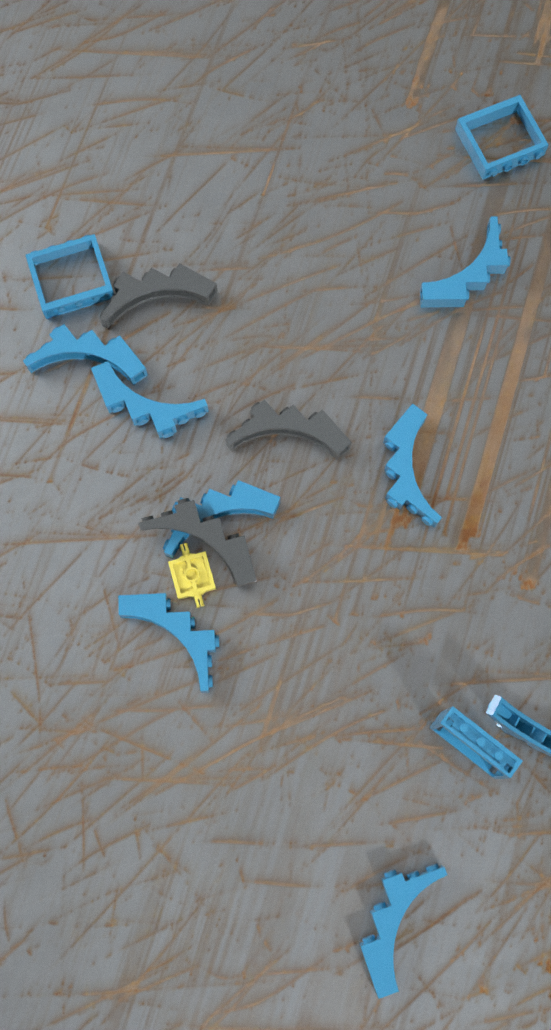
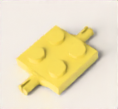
M184 543V546L180 544L183 556L168 562L178 600L194 597L196 608H200L198 600H200L201 607L205 605L202 595L205 592L216 589L206 551L193 554L189 551L188 543Z

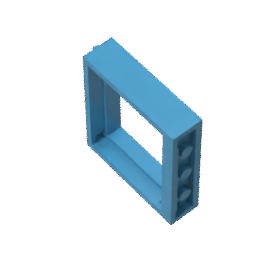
M521 95L461 117L457 120L455 127L482 180L490 176L494 177L503 171H510L518 165H525L533 159H539L545 155L549 146ZM517 112L535 145L488 163L470 130Z
M95 234L85 235L76 240H68L63 244L52 245L46 249L35 250L25 255L41 309L46 319L108 301L114 295ZM94 248L105 286L46 303L35 265Z
M453 706L442 711L429 727L494 779L511 778L523 762V760ZM492 766L497 769L495 774L489 771Z

